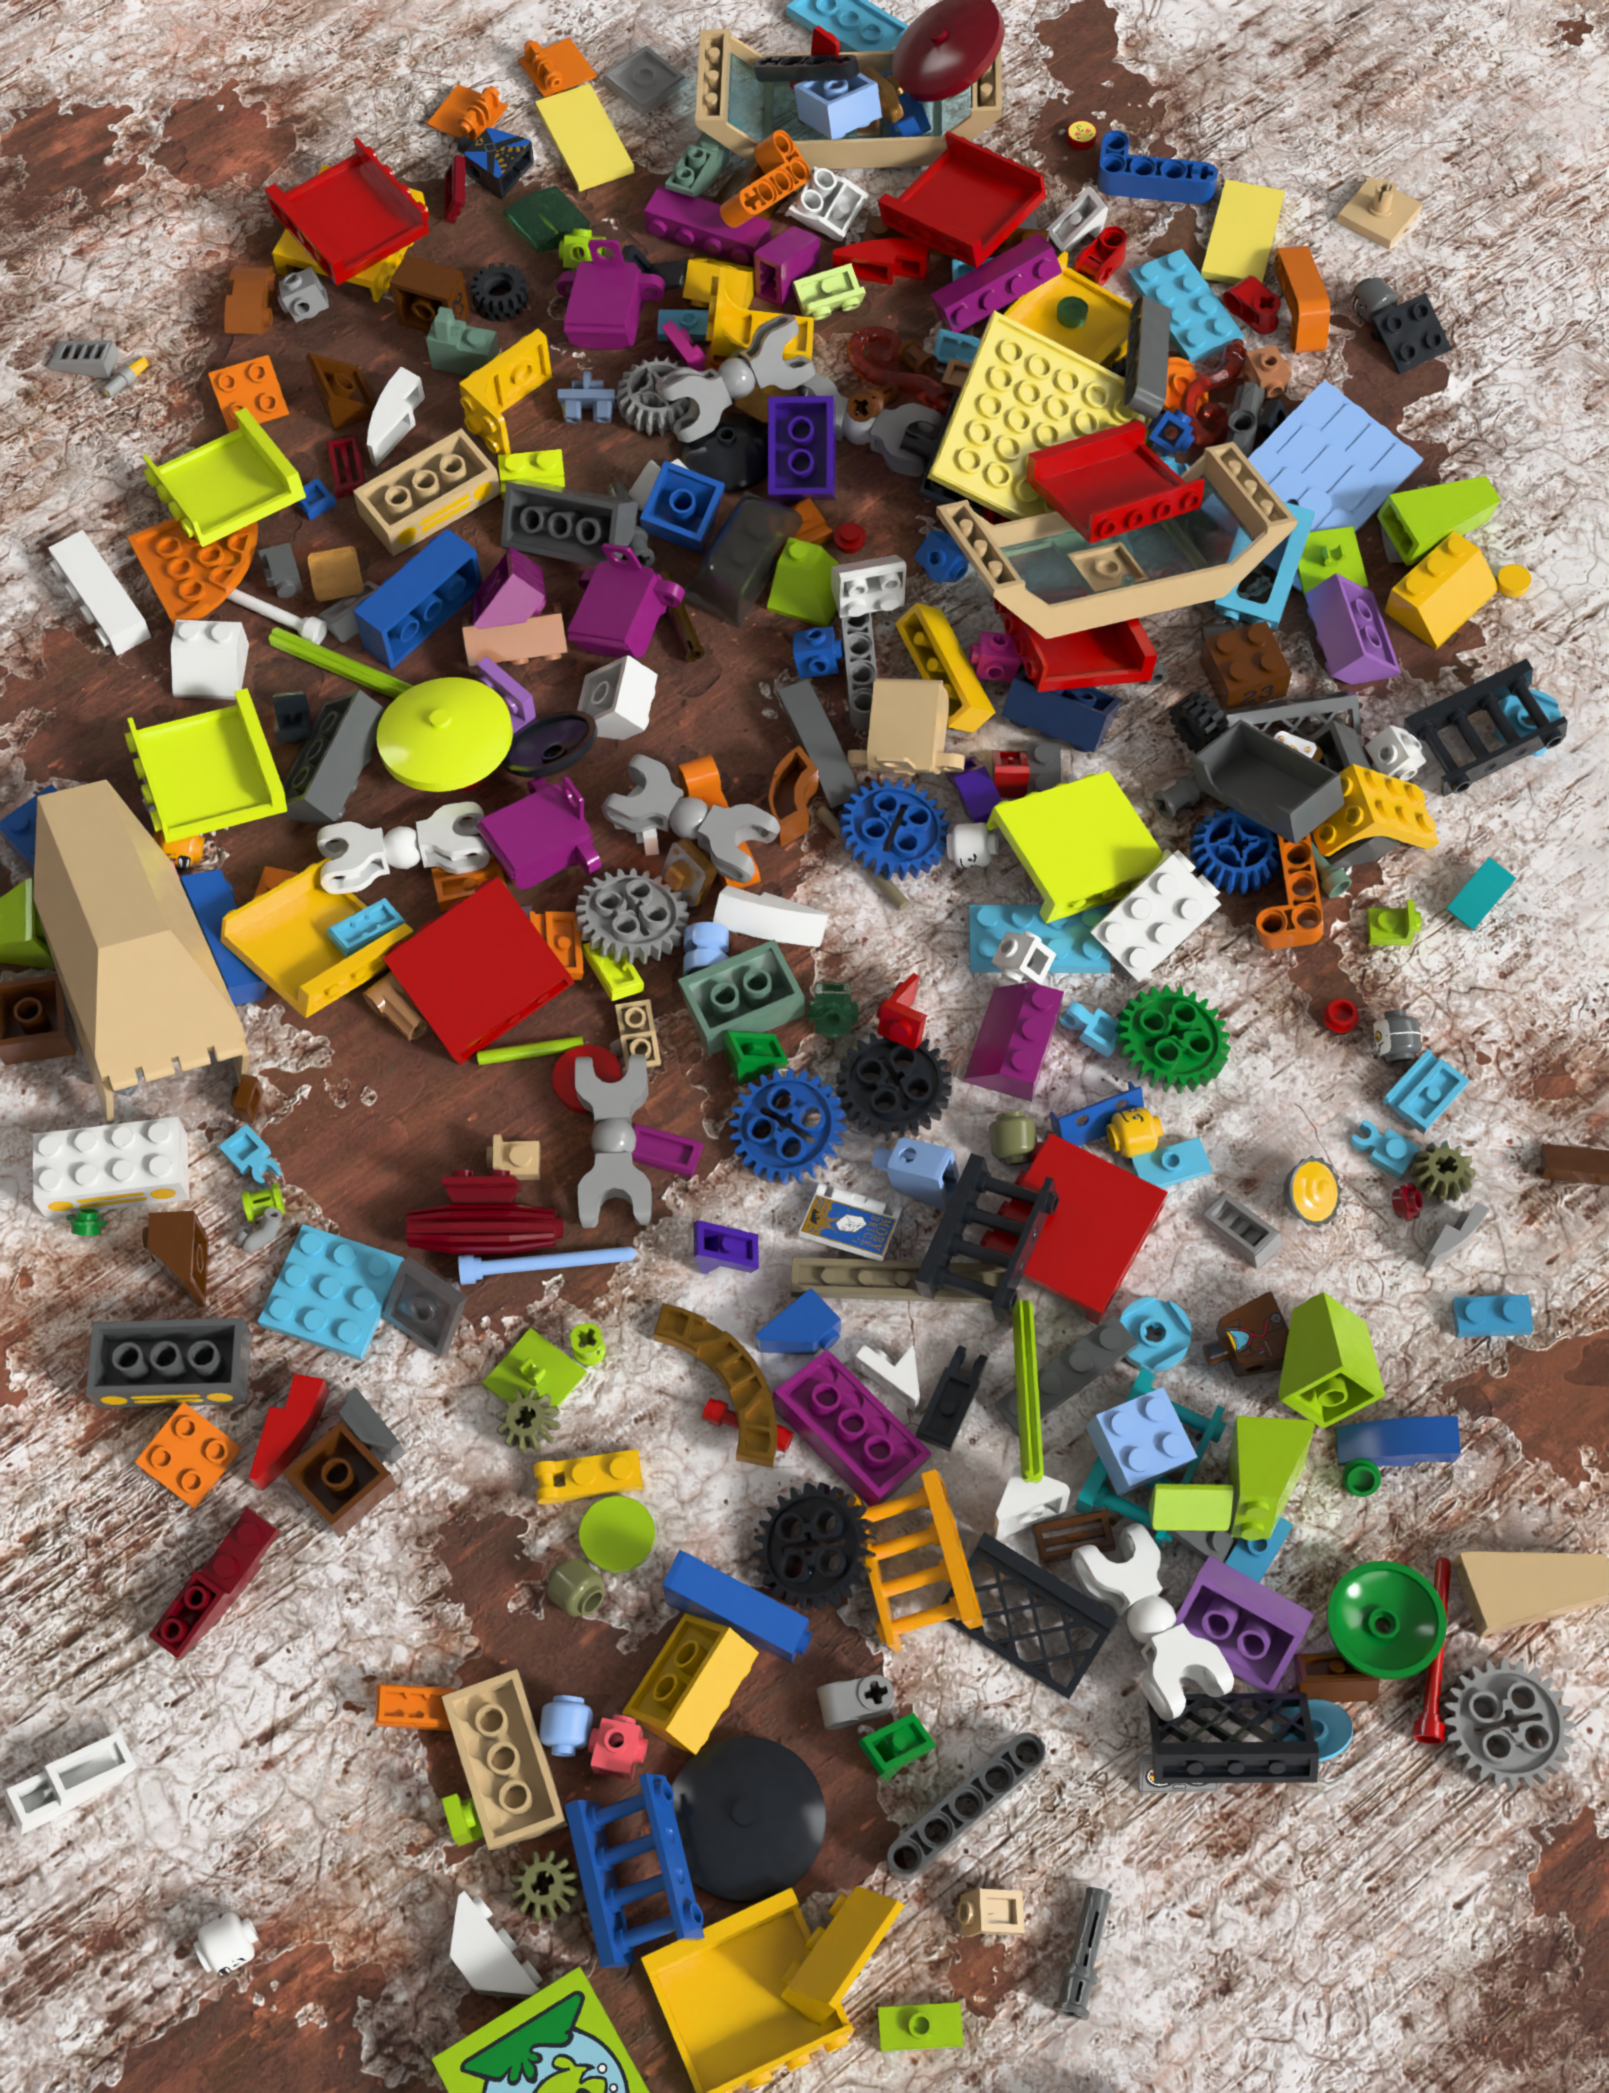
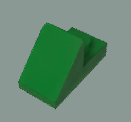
M914 1712L863 1737L858 1742L885 1782L889 1781L903 1766L925 1756L936 1746Z

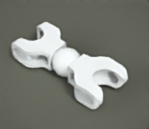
M474 802L447 804L436 810L427 820L417 821V831L410 827L398 826L389 830L385 836L383 835L382 828L369 829L351 821L325 826L318 832L317 846L323 856L334 860L326 862L321 868V885L330 894L358 892L368 887L378 876L390 874L389 865L399 869H409L417 865L421 859L424 868L440 867L452 874L480 870L487 866L490 860V852L483 839L472 835L479 833L476 825L480 822V819L484 818V812ZM464 817H473L469 820H461ZM334 839L339 840L338 842H335V843L328 842V841L334 840ZM477 853V855L468 856L467 854ZM336 876H344L341 879H332Z
M1133 1523L1125 1527L1119 1537V1547L1125 1563L1117 1564L1107 1560L1094 1545H1084L1073 1550L1071 1565L1085 1593L1098 1602L1107 1603L1114 1607L1120 1618L1127 1615V1626L1130 1634L1138 1642L1146 1644L1140 1651L1146 1662L1142 1690L1162 1720L1171 1721L1179 1717L1185 1708L1186 1698L1179 1683V1678L1187 1677L1195 1680L1207 1695L1211 1697H1220L1232 1691L1234 1677L1219 1648L1206 1639L1197 1638L1190 1634L1183 1623L1176 1626L1177 1618L1174 1608L1166 1599L1158 1597L1163 1589L1157 1579V1570L1161 1560L1160 1550L1143 1525Z

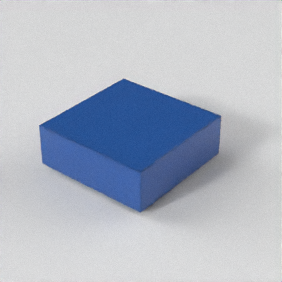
M319 478L304 485L303 489L306 498L295 502L309 521L337 505L335 498Z

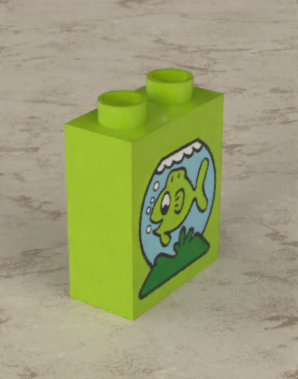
M580 1966L432 2058L449 2093H650Z

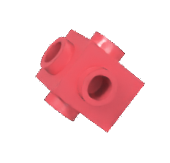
M615 1714L612 1720L602 1718L599 1729H592L588 1752L593 1753L590 1764L593 1773L633 1781L637 1762H644L648 1746V1739L643 1738L642 1728L640 1725H635V1719ZM622 1743L620 1747L613 1748L616 1744Z

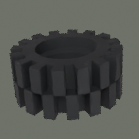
M499 262V267H495L494 263H491L488 270L483 266L479 269L480 274L475 273L473 275L474 281L471 280L470 284L473 304L476 312H480L481 317L484 319L489 315V320L495 322L496 317L500 318V322H506L505 317L509 316L510 320L516 319L515 312L521 315L523 308H527V300L529 298L526 278L522 275V271L519 268L515 271V266L512 264L505 268V263ZM496 289L510 290L509 293L502 296L489 294Z
M1201 691L1191 692L1170 708L1171 711H1169V715L1172 717L1170 722L1176 726L1173 730L1176 734H1180V741L1182 743L1186 742L1187 748L1190 751L1194 749L1195 754L1229 729L1227 727L1229 724L1228 719L1222 717L1224 715L1222 709L1218 710L1216 708L1217 703L1214 700L1210 702L1209 696L1207 694L1202 695Z

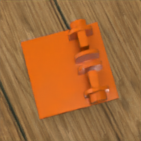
M570 37L541 49V45L537 41L529 40L524 44L525 56L517 59L543 98L559 94L597 77Z
M457 84L427 122V126L458 139L466 135L476 140L486 128H492L508 108V104L499 101V91L494 86L484 88L481 94Z
M269 355L208 373L229 433L239 429L234 412L245 407L259 424L290 415Z
M182 1402L134 1463L142 1468L141 1471L151 1479L155 1478L195 1509L242 1450V1447L185 1402Z

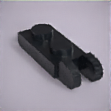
M960 1345L957 1347L949 1367H945L915 1436L948 1452L952 1450L978 1391L980 1379L988 1361L987 1356L980 1354L975 1360L970 1377L959 1373L958 1370L966 1358L967 1348Z

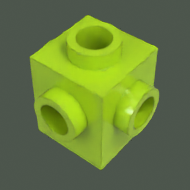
M573 229V234L565 235L564 241L561 240L559 244V259L563 260V267L572 268L571 272H576L580 263L592 261L588 247L589 240H606V237L592 236V230ZM580 247L584 250V256L579 252ZM606 247L597 249V252L605 257Z

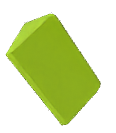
M1155 1484L1149 1503L1152 1529L1164 1531H1227L1231 1521L1233 1485Z

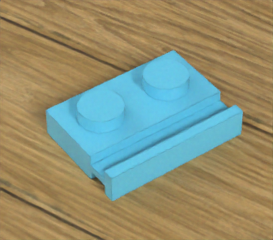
M1427 1049L1387 1093L1382 1103L1386 1106L1390 1105L1396 1110L1395 1113L1422 1134H1425L1463 1092L1470 1080L1443 1059H1437L1432 1055V1051Z

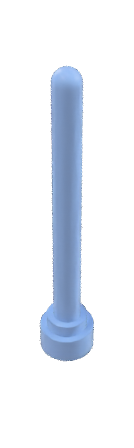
M618 1247L482 1261L481 1257L474 1258L473 1254L458 1256L461 1285L476 1284V1280L483 1279V1275L632 1261L636 1257V1251L633 1247Z

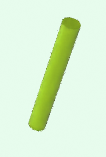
M583 1036L477 1051L479 1065L565 1053L577 1046H583Z

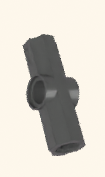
M1245 382L1243 385L1237 386L1232 414L1228 419L1229 429L1226 443L1234 442L1247 459L1253 453L1254 446L1258 441L1257 424L1260 420L1265 395L1264 388L1251 382Z

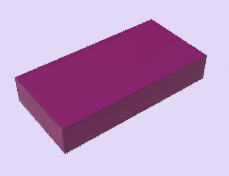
M635 1123L633 1129L637 1141L636 1147L632 1152L633 1162L693 1178L704 1147L703 1142Z

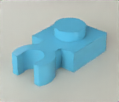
M1363 1120L1359 1130L1366 1133L1369 1138L1362 1139L1354 1134L1350 1140V1145L1359 1151L1369 1150L1372 1152L1368 1161L1400 1180L1418 1153L1420 1146L1389 1128L1384 1136L1378 1133L1373 1123Z
M245 1124L218 1146L223 1155L243 1176L252 1170V1176L260 1188L264 1189L267 1187L265 1180L261 1177L263 1172L271 1170L278 1177L282 1175L277 1162L266 1158L271 1154L269 1147L248 1124Z

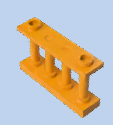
M936 1469L921 1473L924 1486L919 1487V1492L868 1507L865 1514L860 1518L876 1522L923 1506L925 1509L931 1508L934 1522L930 1523L927 1529L875 1545L874 1542L867 1544V1550L876 1553V1557L865 1558L866 1565L872 1569L871 1573L868 1574L880 1620L875 1621L876 1630L881 1643H887V1646L894 1652L903 1650L899 1637L900 1634L954 1617L956 1621L962 1619V1623L969 1629L984 1625L943 1477ZM853 1495L857 1498L854 1506L861 1505L865 1507L864 1503L856 1495ZM870 1528L865 1531L866 1534L872 1535ZM932 1543L935 1546L941 1545L945 1559L940 1560L939 1565L886 1582L884 1581L879 1560ZM942 1580L946 1583L951 1582L955 1596L949 1598L950 1602L904 1617L894 1618L889 1597Z

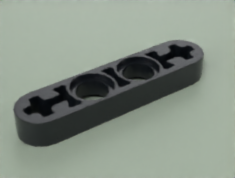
M851 54L768 56L753 63L756 79L760 82L840 81L851 79L860 73L857 57Z

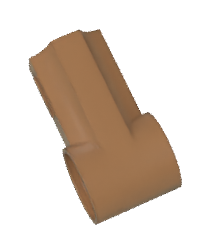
M388 972L362 993L371 1009L381 1018L385 1016L409 1041L418 1039L427 1032L430 1024L393 972Z

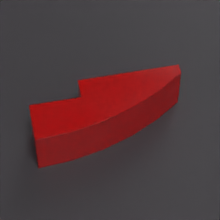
M889 238L850 244L834 249L833 269L851 263L858 280L893 285L895 276L926 280L930 264L931 247L912 238Z
M294 1374L285 1408L269 1407L249 1475V1480L256 1490L264 1491L297 1457L310 1438L322 1415L330 1393L324 1379Z

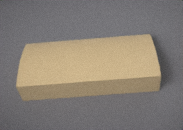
M515 1669L441 1696L488 1850L527 1841L568 1827L518 1670Z

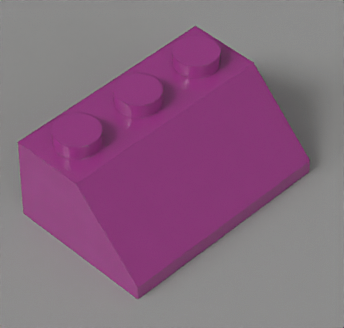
M510 546L472 596L473 626L477 629L526 623L531 615L536 617L546 604L542 568Z
M1032 982L994 988L963 1082L1032 1102L1061 1013L1064 991Z

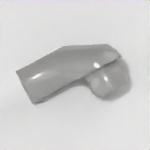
M267 1208L264 1211L260 1227L255 1232L248 1227L244 1228L243 1231L241 1230L236 1237L237 1244L243 1246V1250L246 1252H256L273 1241L280 1226L282 1212L276 1208Z

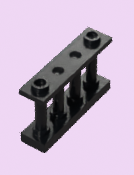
M1527 658L1404 718V729L1418 741L1421 740L1427 743L1446 775L1441 777L1440 792L1443 797L1451 793H1462L1472 783L1545 747L1547 749L1553 748L1566 737L1568 721L1565 716L1550 722L1528 689L1532 685L1533 667ZM1510 695L1517 696L1538 728L1521 738L1498 704L1500 700ZM1480 710L1488 713L1507 745L1491 753L1488 752L1467 719L1469 715ZM1449 725L1457 727L1476 757V760L1458 768L1437 734L1439 730Z
M971 1153L916 1275L915 1283L920 1296L934 1300L938 1288L943 1289L946 1286L992 1301L991 1307L995 1320L1003 1322L1007 1311H1013L1018 1299V1290L1016 1289L1048 1215H1054L1057 1210L1060 1196L1056 1193L1054 1179L1046 1176L1040 1192L991 1177L985 1157ZM986 1191L1033 1205V1209L1026 1223L978 1209L976 1203L980 1194H985ZM977 1223L1020 1237L1013 1255H1009L963 1240L962 1234L966 1225ZM960 1254L1004 1268L1006 1271L997 1288L949 1272L948 1266L952 1257H957Z

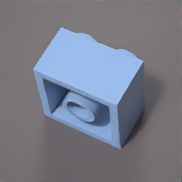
M861 73L847 80L803 81L794 85L799 120L831 140L842 138L846 133L857 128L866 127L870 122L882 117L878 83Z
M1164 1387L1099 1413L1085 1425L1118 1496L1183 1469L1197 1458Z

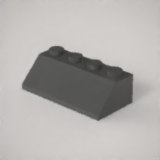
M531 480L506 482L501 547L509 548L511 546L516 550L597 567L599 563L609 561L601 549L603 543L627 547L635 535L638 501ZM613 552L616 557L622 558L623 554Z
M360 689L325 701L311 726L310 740H304L282 783L287 812L277 815L315 827L336 823L345 812L344 804L348 796L354 792L359 784V779L357 778L362 768L372 758L373 753L371 750L377 741L378 724L386 709Z
M1332 721L1305 739L1316 744L1317 749L1311 759L1337 773L1351 764L1371 770L1355 729ZM1310 832L1311 840L1317 848L1313 834ZM1384 836L1368 837L1352 842L1331 856H1324V858L1332 867L1341 869L1372 862L1400 845V841Z

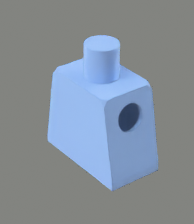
M905 1137L898 1140L893 1151L879 1146L872 1160L874 1168L888 1173L892 1189L896 1192L943 1211L946 1210L960 1179L953 1149Z

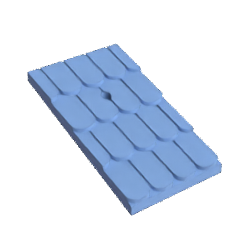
M1326 380L1319 384L1248 458L1281 501L1316 511L1310 532L1353 526L1355 534L1379 507L1384 504L1388 495L1393 494L1424 460L1414 449L1404 444L1389 429L1379 424L1363 408L1354 404L1338 388L1329 384ZM1213 494L1203 504L1200 511L1236 540L1240 526L1216 495ZM1290 534L1262 560L1275 573H1278ZM1297 570L1292 586L1301 592L1302 586Z

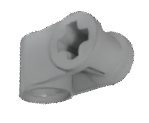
M881 1675L833 1682L816 1690L826 1730L841 1729L858 1722L883 1717L892 1710L895 1703L893 1686L886 1677ZM879 1688V1692L885 1694L882 1696V1703L874 1704L873 1699L869 1698L871 1696V1689Z

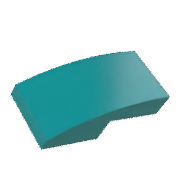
M1488 857L1445 910L1473 931L1517 878Z

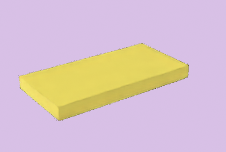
M590 83L535 101L536 110L579 192L635 173L634 164Z
M1225 180L1201 271L1203 279L1236 285L1248 275H1252L1263 284L1285 190Z

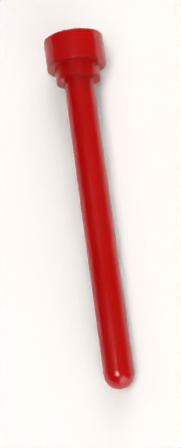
M1440 1557L1435 1564L1434 1588L1442 1600L1447 1621L1451 1562L1446 1557ZM1445 1640L1439 1654L1426 1668L1423 1713H1419L1418 1720L1414 1721L1412 1738L1420 1743L1431 1745L1445 1743L1446 1725L1442 1723L1443 1717L1439 1715Z

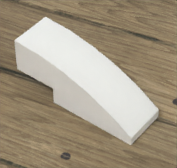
M400 367L389 380L372 413L368 428L367 447L371 463L376 467L416 425L413 411L425 399L421 378L403 367Z
M727 885L719 893L713 923L721 924L730 931L757 938L775 939L777 942L820 947L829 913L767 892L759 896Z
M119 1731L45 1765L44 1772L7 1788L5 1791V1802L20 1834L23 1835L100 1793L136 1769L137 1765Z

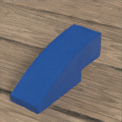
M1458 1416L1385 1419L1337 1426L1335 1428L1337 1466H1346L1350 1461L1357 1458L1371 1460L1377 1466H1414L1416 1462H1455L1461 1454Z

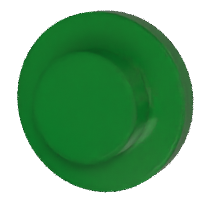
M1357 1458L1350 1461L1344 1467L1342 1481L1349 1493L1358 1497H1366L1376 1492L1379 1488L1381 1473L1377 1465L1371 1460Z

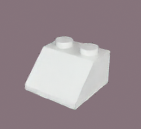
M175 621L171 643L172 689L174 697L236 700L234 691L242 690L249 643L242 622Z
M629 655L585 675L577 711L588 713L594 718L598 728L597 737L625 740L645 731L649 723L648 715L651 702L655 696V684L658 674Z

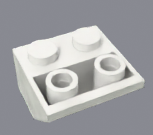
M897 555L831 566V589L840 618L849 616L859 617L865 613L881 610L891 611L904 606L906 563Z

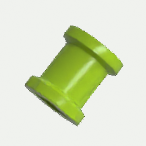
M278 1183L272 1184L269 1189L249 1193L247 1190L241 1192L249 1223L255 1222L257 1217L263 1216L267 1208H276L282 1212V1215L286 1214L283 1196Z
M593 1323L578 1324L572 1329L570 1340L575 1360L583 1366L599 1364L606 1354V1346L602 1338L601 1329ZM592 1341L595 1344L593 1347L589 1345ZM582 1343L587 1344L584 1348L581 1346Z

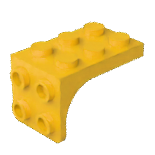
M720 267L719 277L712 276L706 341H712L711 355L728 357L733 351L741 348L747 349L750 346L753 334L758 326L783 314L748 310L735 304L727 295L724 286L726 267ZM792 315L796 318L799 332L797 336L785 344L782 352L783 360L792 359L797 356H803L812 360L814 318Z
M536 329L528 336L522 337L518 343L505 352L499 353L492 361L479 370L473 371L469 377L459 383L462 396L460 402L466 417L464 423L473 435L478 434L484 440L488 449L494 454H511L506 422L501 413L552 378L547 338L542 331Z
M1351 764L1339 772L1345 805L1312 831L1318 851L1324 856H1331L1352 842L1374 836L1389 837L1427 850L1439 844L1435 833L1436 824L1427 812L1424 804V793L1417 785L1355 764Z

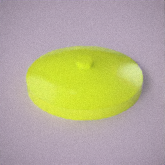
M448 677L423 682L398 696L383 713L378 724L376 740L382 762L395 779L414 789L443 792L467 787L493 772L501 764L510 749L513 738V726L508 707L496 691L475 680Z

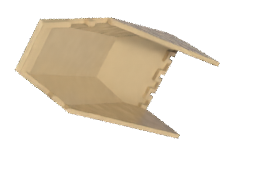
M106 779L37 796L33 901L106 1123H114L113 1092L139 1085L137 1072L142 1071L145 1082L174 1075L175 1071L172 1062L178 1061L181 1072L209 1065L211 1061L208 1052L214 1051L217 1062L231 1058L240 1084L243 1074L248 1075L250 1054L245 1042L246 1036L172 861Z

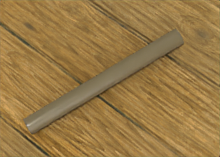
M826 806L821 807L816 812V816L844 846L845 839L839 838L841 827L838 826L839 820ZM847 850L852 855L853 850ZM862 859L855 860L860 866H862ZM869 866L864 869L899 911L904 910L909 905L910 901L891 880H887L886 874L883 871L875 877L873 876L874 867Z

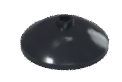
M734 412L721 413L720 421L714 431L694 441L681 443V462L691 471L725 483L723 493L747 490L760 483L768 475V429L760 421L748 415Z
M575 710L561 711L540 717L526 724L513 734L510 749L502 763L509 773L524 778L549 777L560 774L573 767L590 751L598 734L596 722L588 713Z

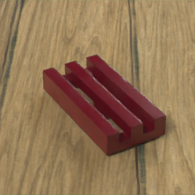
M458 155L453 157L444 174V219L455 224L457 216L460 215L461 208L465 205L466 158Z
M352 436L326 441L336 497L343 498V493L349 492V496H353V490L367 483L358 437ZM349 445L353 446L359 481L353 482L347 451V446ZM340 447L347 481L345 484L340 482L334 448Z

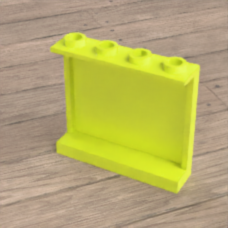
M246 407L234 412L239 429L163 465L156 467L147 454L143 455L147 467L143 470L148 484L151 488L155 487L163 504L168 503L172 516L176 521L180 520L188 538L194 536L201 547L306 498L298 472Z
M248 688L234 691L237 705L136 730L133 718H127L130 732L124 734L130 753H137L138 758L133 759L138 779L145 778L147 784L141 785L147 805H154L155 810L150 811L155 832L162 830L166 843L287 812L284 789Z
M1110 771L1097 775L1088 774L1081 780L1068 784L1063 782L1052 789L1039 793L1034 791L1017 800L1002 801L994 806L986 824L988 831L1000 828L1045 901L1039 914L1046 924L1126 897L1157 866L1163 857V852Z

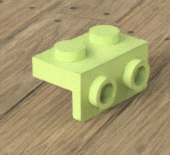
M851 263L793 281L792 284L802 315L804 317H813L814 320L824 319L830 316L832 311L841 308L843 311L853 310L860 306V302H862L866 294L864 287H859Z

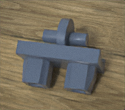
M584 371L583 380H572V389H558V401L565 423L582 422V409H593V420L596 423H611L613 409H617L615 389H604V381L592 380L591 371Z

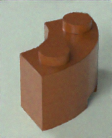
M235 265L228 279L229 282H234L232 295H226L225 333L264 334L269 332V327L273 323V313L270 305L274 298V292L278 291L277 273H273V266Z
M800 745L780 761L773 773L769 790V814L774 816L780 825V832L775 838L780 848L809 832V810L806 805L809 799L819 791L818 768Z

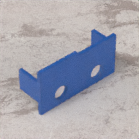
M892 70L882 74L894 86L904 114L902 116L894 108H887L888 103L879 96L880 105L892 138L917 137L931 130L932 128L922 103L919 104L918 101L911 99L902 91L894 79ZM897 126H898L900 132H896V131H895V129H896Z
M1129 1081L1127 1082L1128 1091L1058 1117V1119L1053 1112H1050L1052 1130L1058 1137L1078 1147L1104 1136L1107 1137L1106 1126L1111 1124L1112 1116L1115 1113L1144 1107L1141 1086L1135 1087ZM1127 1100L1126 1105L1122 1109H1115L1118 1101ZM1087 1115V1120L1083 1124H1076L1079 1116Z

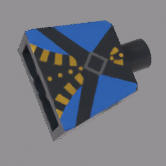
M486 128L476 140L464 135L458 142L457 150L466 158L467 175L501 200L534 164L531 140L494 128Z

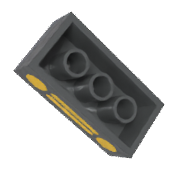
M243 1318L92 1322L86 1395L96 1408L180 1406L182 1402H185L188 1406L247 1404L251 1332Z

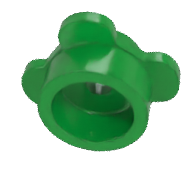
M78 1209L76 1214L66 1216V1220H69L71 1224V1233L81 1236L101 1234V1226L107 1225V1220H104L102 1215H98L99 1211L94 1209Z

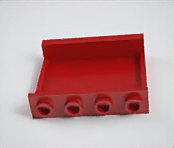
M947 131L945 133L947 149L898 198L885 193L877 202L882 224L977 269L1046 199L1043 174L1035 169L1023 166L1011 158L1001 156L989 148L979 146L964 137Z
M358 138L353 139L356 154L292 190L283 193L275 183L264 189L272 214L336 286L429 233L427 222L429 213L421 201L416 202L408 187L404 183L400 184L395 179L390 167L386 164L382 165L374 150L370 146L366 147Z
M1140 420L1029 453L1026 482L1089 544L1201 508L1205 480L1199 478L1186 483L1144 444L1146 426Z
M1080 588L1033 592L1034 595L1049 605L1085 597ZM994 598L995 612L1000 614L1004 622L1005 632L1011 636L1015 645L1016 655L1021 657L1025 665L1026 675L1028 679H1032L1037 692L1151 681L1158 655L1138 618L1045 639Z
M498 876L493 880L489 879L482 882L475 889V893L464 901L458 900L447 908L446 914L436 921L431 920L423 924L418 929V934L408 941H401L395 944L389 950V954L383 958L451 1056L460 1065L477 1054V1051L487 1047L575 983Z
M1050 1133L1044 1144L1038 1142L1029 1159L1033 1163L1027 1173L1021 1171L1014 1183L1040 1192L1047 1176L1054 1179L1056 1193L1060 1196L1057 1210L1054 1215H1048L1022 1278L1086 1310L1085 1319L1099 1325L1164 1208L1168 1192ZM1014 1199L1011 1202L1005 1200L1000 1206L997 1215L1026 1223L1033 1205ZM995 1229L993 1232L987 1230L979 1245L1013 1255L1020 1237Z

